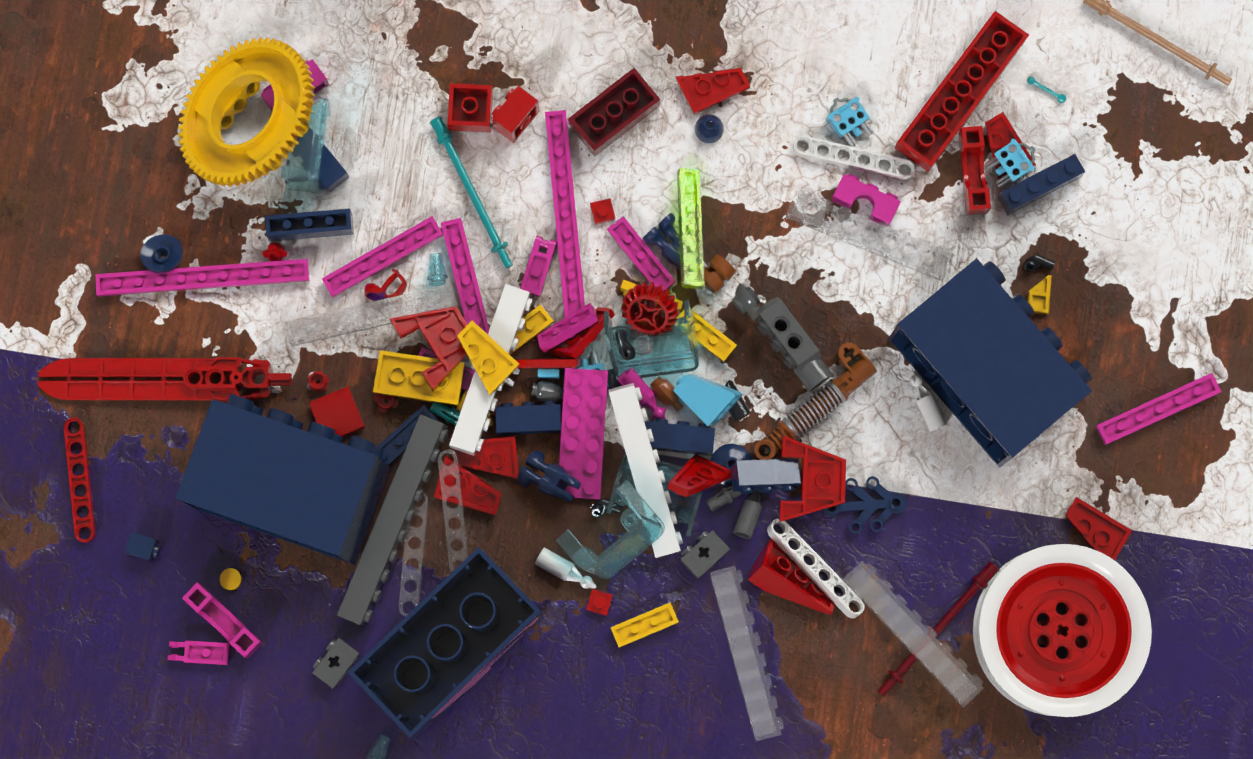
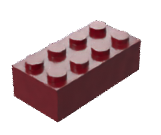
M633 68L568 118V125L595 157L660 107L661 99L638 71Z

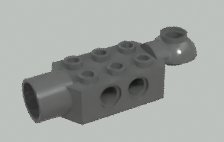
M741 283L737 286L735 297L731 299L734 306L742 315L747 312L753 322L757 321L759 323L757 327L764 336L766 334L772 340L770 342L772 348L777 353L781 352L784 356L783 362L789 369H794L793 372L809 392L833 375L824 363L819 349L780 298H772L759 307L760 300L749 286L745 288ZM775 326H782L785 331H778ZM788 343H795L798 348H790Z

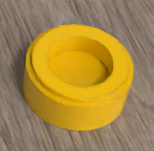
M228 568L220 575V584L227 590H235L242 583V575L236 569Z

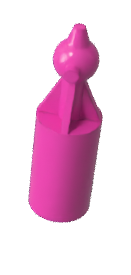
M633 367L625 370L618 377V381L622 386L634 383L635 388H640L643 399L639 400V404L652 411L651 419H666V408L657 407L654 392Z

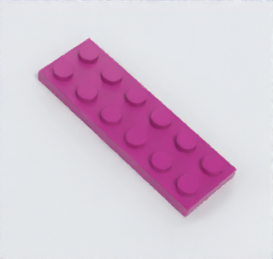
M565 368L559 466L581 483L579 490L569 485L565 489L574 498L600 499L608 382L607 370Z

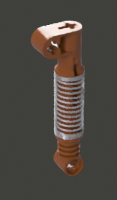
M851 342L841 345L837 351L836 358L845 371L836 379H830L824 384L825 388L821 387V391L817 390L818 394L813 393L814 397L810 396V400L806 399L807 403L802 402L803 406L799 405V409L795 408L796 412L791 411L792 415L788 414L789 419L784 417V419L780 420L776 431L773 430L772 434L769 433L768 438L764 437L757 442L753 449L755 460H770L779 454L782 436L799 441L800 437H804V434L811 431V428H815V425L822 422V418L826 419V416L833 413V409L837 410V407H840L841 404L848 400V396L877 373L874 365L857 345ZM845 352H852L851 358H845ZM858 356L860 359L850 367L848 363L851 359L853 360ZM760 447H767L770 455L767 457L761 456L758 451Z

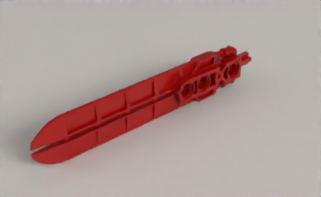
M238 357L66 358L56 360L45 366L38 373V377L67 378V381H37L38 386L45 393L61 400L212 401L214 399L217 401H227L229 394L245 399H268L270 392H272V386H291L292 373H272L271 363L268 360H247ZM243 363L253 365V367H246L242 372L240 371ZM200 375V381L192 384L193 376ZM216 375H221V381L218 384H213V378ZM258 375H264L263 382L255 384V378ZM72 378H98V381H72ZM104 378H130V381L103 380ZM135 378H162V380L135 381ZM167 378H183V381H167ZM245 386L252 394L241 396L240 388Z

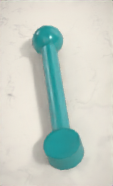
M1028 77V84H1034L1056 97L1059 103L1066 101L1064 94L1059 95L1035 81L1034 77Z

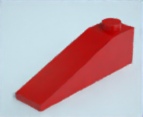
M770 539L753 564L748 580L765 592L831 615L835 604Z

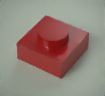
M611 198L590 203L595 225L616 220Z
M592 589L586 610L607 616L613 595Z

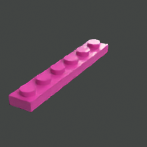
M433 216L323 277L322 280L332 298L437 240L443 236V233Z
M458 218L442 222L441 227L465 321L469 324L473 320L488 334L490 329L462 219Z
M1210 373L1096 425V428L1104 445H1107L1215 396L1222 391L1213 373Z

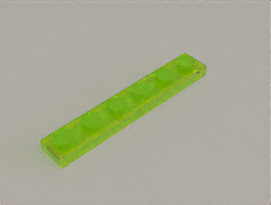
M679 168L677 170L681 284L683 288L703 289L705 282L700 170Z

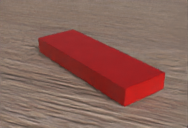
M581 358L516 359L519 363L517 368H577L581 366Z

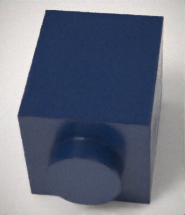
M131 532L124 553L153 562L154 558H157L160 553V541Z

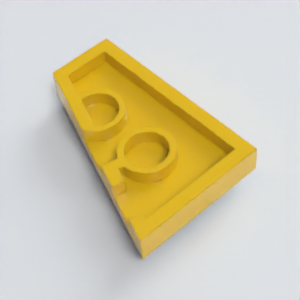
M473 320L457 335L489 396H491L514 372L519 363Z

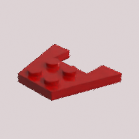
M457 306L390 318V322L400 339L420 329L437 357L439 363L422 372L432 392L467 356L457 335L468 324Z
M782 436L781 457L802 458L801 501L779 500V522L845 503L846 459Z

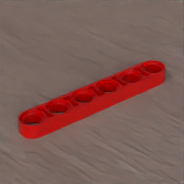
M72 417L64 423V436L74 533L78 541L90 543L96 537L86 431L84 423L80 419ZM72 422L80 424V429L77 433L69 431V425ZM74 443L82 445V451L79 454L71 452V447ZM76 464L84 466L82 475L77 476L74 474L73 468ZM79 485H84L87 489L86 494L82 497H78L75 493V489ZM82 506H86L89 509V514L85 518H80L77 513L78 509ZM84 527H88L91 530V535L88 539L80 537V531Z

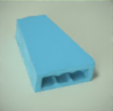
M695 374L681 376L676 382L677 386L673 389L707 426L716 425L743 395L737 390Z

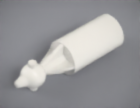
M914 370L910 371V383L916 387V403L930 433L947 426L946 419L934 394L922 385V376Z
M543 548L535 565L564 581L580 582L581 586L585 589L596 588L590 576H582L573 563L547 548Z

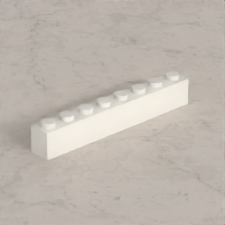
M505 284L488 335L510 355L511 350H516L519 341L516 335L518 330H523L526 321L523 315L525 310H530L533 299H530V292ZM475 370L449 444L450 448L475 456L476 451L480 452L484 439H481L483 431L487 432L491 419H488L490 410L494 411L498 399L495 396L497 390H502L504 382L489 396Z
M634 383L609 389L610 399L655 558L681 551L679 545L683 544L680 531L675 532L673 525L677 524L674 511L670 512L668 504L672 503L669 491H664L662 483L666 481L663 470L658 471L656 463L660 462L657 449L652 450L650 443L654 441L651 429H646L644 422L648 421L646 409H641L639 400H643L640 388H635Z

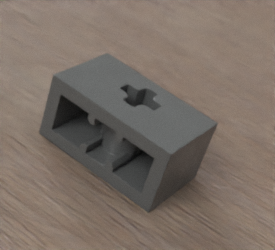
M713 530L710 533L707 531L702 533L697 538L699 541L697 545L693 548L690 545L681 553L683 557L680 561L697 580L730 550ZM700 548L702 550L708 549V558L704 556L702 558L699 557Z
M340 638L337 641L333 639L326 648L328 653L325 657H319L313 665L315 669L313 674L333 689L337 688L347 672L361 656L358 651ZM339 657L338 662L340 663V665L338 667L333 666L332 668L331 666L333 663L330 660L332 658L337 659Z

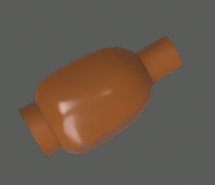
M659 376L650 384L653 387L652 391L655 397L666 406L672 405L677 412L683 407L678 400L679 396L673 391L675 387L669 380L662 379Z

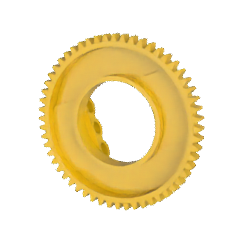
M259 37L258 41L252 38L251 42L245 40L244 45L239 42L237 48L231 46L230 52L224 50L223 57L218 54L216 62L210 61L211 67H204L206 73H199L201 79L194 80L196 87H190L192 94L186 95L189 101L183 103L186 109L181 110L180 113L184 116L179 118V121L183 124L178 126V129L182 131L178 134L182 138L179 141V144L182 145L180 150L184 152L182 156L186 159L185 162L190 165L189 167L194 170L193 172L210 183L232 187L233 184L239 186L240 183L246 185L249 181L252 183L257 178L261 179L262 176L268 175L270 171H275L281 166L283 158L287 159V154L293 152L295 145L299 144L297 138L303 137L309 129L308 121H310L312 105H314L313 97L315 96L313 94L315 87L311 84L314 80L310 77L312 72L308 70L310 67L306 64V60L302 58V55L288 44L280 40L277 41L274 38L270 40L266 37L264 40ZM259 81L269 82L274 91V107L267 124L255 137L247 142L237 145L226 144L222 138L221 130H226L233 125L236 113L242 112L247 106V99L259 91Z

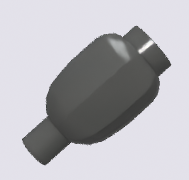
M540 381L532 385L531 396H535L538 401L558 402L560 399H563L564 391L557 384Z

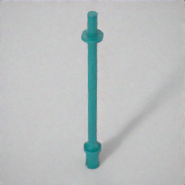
M441 116L434 118L430 121V125L438 137L436 140L438 144L444 145L494 245L491 252H498L506 269L512 267L513 264L505 250L508 242H501L452 144V133L448 131Z

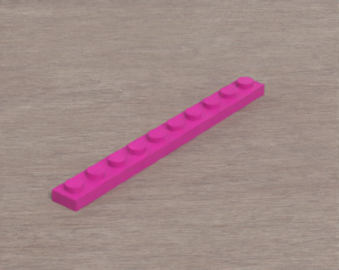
M566 110L545 112L564 315L566 318L583 308L585 301Z
M308 259L174 268L166 273H154L147 270L95 274L96 295L98 297L310 281Z

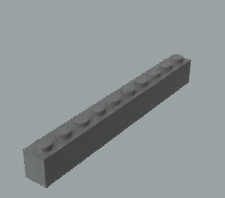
M420 414L337 616L362 626H366L372 620L374 614L372 609L374 604L378 603L381 598L383 582L386 583L389 579V568L391 563H394L398 557L399 551L397 549L400 542L402 543L406 538L407 530L405 529L408 522L411 523L415 516L414 508L416 503H419L423 497L424 491L422 488L424 483L429 481L432 470H430L432 464L438 460L440 455L439 447L441 442L444 443L448 436L447 425Z

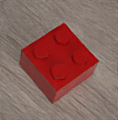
M450 83L447 123L449 131L491 133L492 85Z
M519 85L515 90L511 89L506 95V101L503 105H498L492 112L494 129L512 143L518 139L540 112L538 100Z

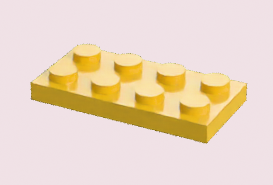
M380 350L373 393L458 406L465 363L460 362L432 392L422 372L439 363L437 358Z

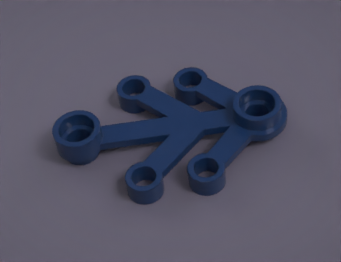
M871 476L866 480V487L870 490H875L884 499L875 500L858 486L854 478H849L846 480L845 489L853 492L862 501L845 502L835 505L836 509L833 512L829 511L828 508L822 509L827 517H834L839 512L864 510L848 526L850 533L858 534L862 529V525L876 509L885 508L878 519H874L870 523L871 531L877 533L883 529V524L892 513L898 514L905 509L906 499L901 493H890L879 484L878 478ZM869 480H875L876 486L871 487L868 483ZM849 481L855 483L853 489L848 488L847 483ZM893 499L899 500L900 504L898 507L892 505ZM878 522L880 529L875 530L872 526L873 523ZM857 524L859 526V530L853 531L851 529V525Z

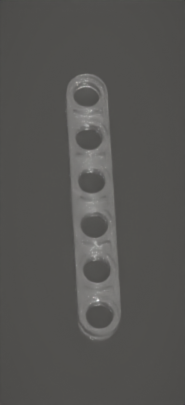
M446 449L438 456L449 568L453 572L455 570L453 567L454 562L458 560L464 561L469 554L458 456L455 451ZM445 453L453 455L454 462L452 465H445L442 462V456ZM449 474L456 478V484L452 487L447 486L444 482L445 476ZM448 497H457L459 504L456 508H450L447 505ZM456 517L461 521L459 529H452L449 526L451 518ZM454 539H460L463 542V548L460 551H455L452 548L451 542Z
M423 493L425 498L424 504L414 508L415 516H420L423 519L421 527L414 528L410 522H408L406 527L407 535L404 543L399 611L404 617L408 615L403 611L404 603L412 602L416 607L420 601L429 500L425 493ZM417 537L420 539L421 545L418 549H411L409 547V540L411 538ZM410 559H416L419 562V566L415 571H410L407 568V562ZM413 580L416 582L417 588L414 592H407L405 590V583L407 581Z

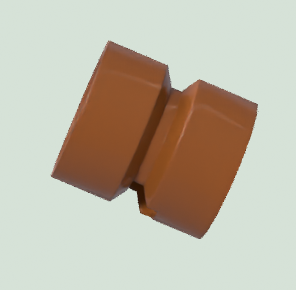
M715 254L708 262L709 267H704L696 277L708 290L717 294L724 287V281H729L736 273V270L726 259Z

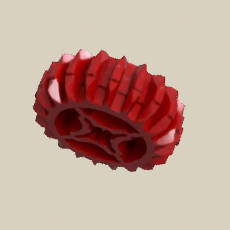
M646 282L642 283L641 286L636 284L634 288L628 290L621 305V310H623L622 317L626 318L625 324H631V330L637 329L638 335L644 332L646 338L650 333L654 337L658 336V334L663 336L666 331L672 329L677 321L679 310L677 309L678 302L674 301L675 295H668L669 289L662 290V284L658 287H655L654 282L650 283V286ZM636 301L639 303V310H637L635 307ZM662 309L665 313L664 318H662L660 310Z

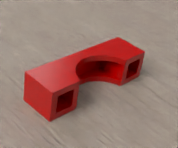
M983 126L961 127L958 138L966 215L988 214L991 209L989 187L987 186L984 173L985 145Z

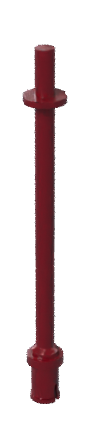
M989 561L978 575L975 574L972 577L973 584L896 671H888L890 677L878 690L883 697L897 682L900 684L904 683L901 677L976 592L979 589H986L988 587L987 583L1000 571L995 564Z

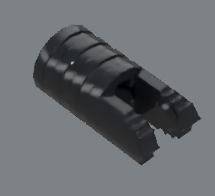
M729 380L726 382V387L737 390L733 381ZM741 396L731 407L729 413L734 422H737L748 416L751 411Z

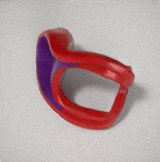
M392 269L393 274L381 288L374 283L366 284L364 294L366 298L372 301L389 303L398 299L404 293L407 282L398 270ZM398 277L403 283L393 294L387 295V288Z

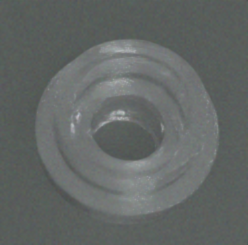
M646 335L640 336L634 341V348L638 355L649 354L655 345L653 340Z

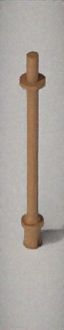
M1083 1L1084 4L1098 11L1099 15L1111 16L1207 73L1205 76L1206 80L1212 76L1227 86L1232 81V78L1215 69L1217 63H1214L1212 66L1206 64L1115 10L1109 4L1110 1Z

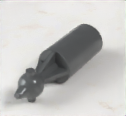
M754 491L744 500L733 531L735 535L745 539L752 538L762 510L761 491Z

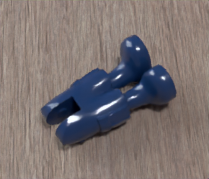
M670 213L657 227L673 241L672 244H669L656 227L652 228L642 239L645 243L658 245L663 250L661 255L669 263L674 264L682 273L689 276L693 271L683 259L688 256L698 267L703 263V259L693 247L692 241L685 234L679 235L674 228L676 218Z
M533 451L527 457L526 465L545 473V476L542 477L524 466L518 475V485L526 488L533 483L538 485V490L543 494L572 502L574 496L565 491V489L569 485L579 490L581 486L580 481L568 474L561 466L555 463L549 465L545 463L543 452Z

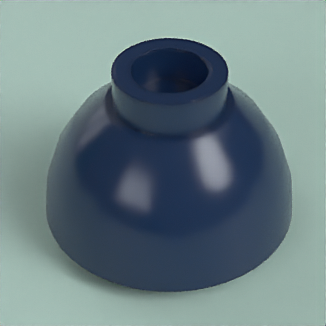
M703 115L695 124V134L704 143H714L723 135V123L715 115Z

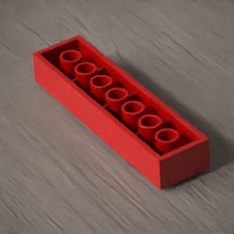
M994 11L897 141L895 149L929 173L961 127H963L1026 42L1029 34L997 11Z

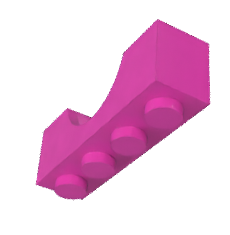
M197 582L182 598L216 628L244 658L249 659L263 644L253 632L202 584Z

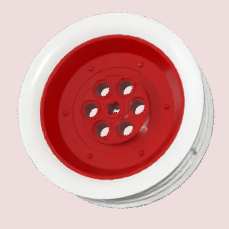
M1055 544L1043 546L1013 558L999 569L1000 571L987 583L988 587L983 589L978 599L973 618L975 652L982 670L989 681L1005 698L1028 711L1047 716L1074 717L1100 711L1119 700L1139 678L1146 664L1151 646L1152 629L1149 609L1139 586L1132 576L1107 555L1079 545ZM1058 603H1063L1066 606V612L1063 615L1056 612V605ZM1040 613L1047 617V623L1044 626L1039 625L1037 622V616ZM1077 614L1084 616V625L1079 626L1075 623ZM1058 625L1065 627L1064 636L1057 634L1056 631L1059 630ZM1040 635L1047 638V645L1044 648L1039 647L1037 644V639ZM1077 636H1082L1085 639L1083 648L1076 646L1075 639ZM1060 646L1064 647L1067 652L1063 659L1058 658L1056 655V650Z

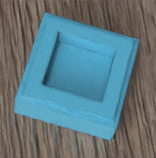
M539 368L538 379L560 380V371L557 368Z

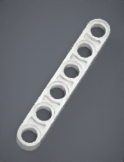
M799 136L793 143L794 152L801 157L900 180L910 179L915 172L914 164L903 158L808 136ZM799 141H805L808 143V149L806 151H800L797 149V143ZM819 146H826L829 149V153L826 156L819 155L817 152ZM841 150L847 151L849 159L846 161L840 160L838 152ZM866 155L869 157L870 163L863 166L858 162V157ZM881 160H887L890 163L888 170L879 168ZM901 165H908L911 173L903 175L900 173L899 167Z
M775 519L769 524L767 532L770 538L847 617L856 618L864 611L863 601L786 521L779 522V519ZM779 525L783 530V534L776 533L773 526ZM789 540L797 543V550L790 548ZM804 556H809L813 561V565H807L804 562ZM820 571L827 574V581L820 579ZM834 587L840 588L843 596H837L834 593ZM849 603L856 604L858 612L851 611Z

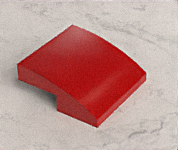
M349 386L309 402L316 423L334 429L335 433L342 437L365 429Z

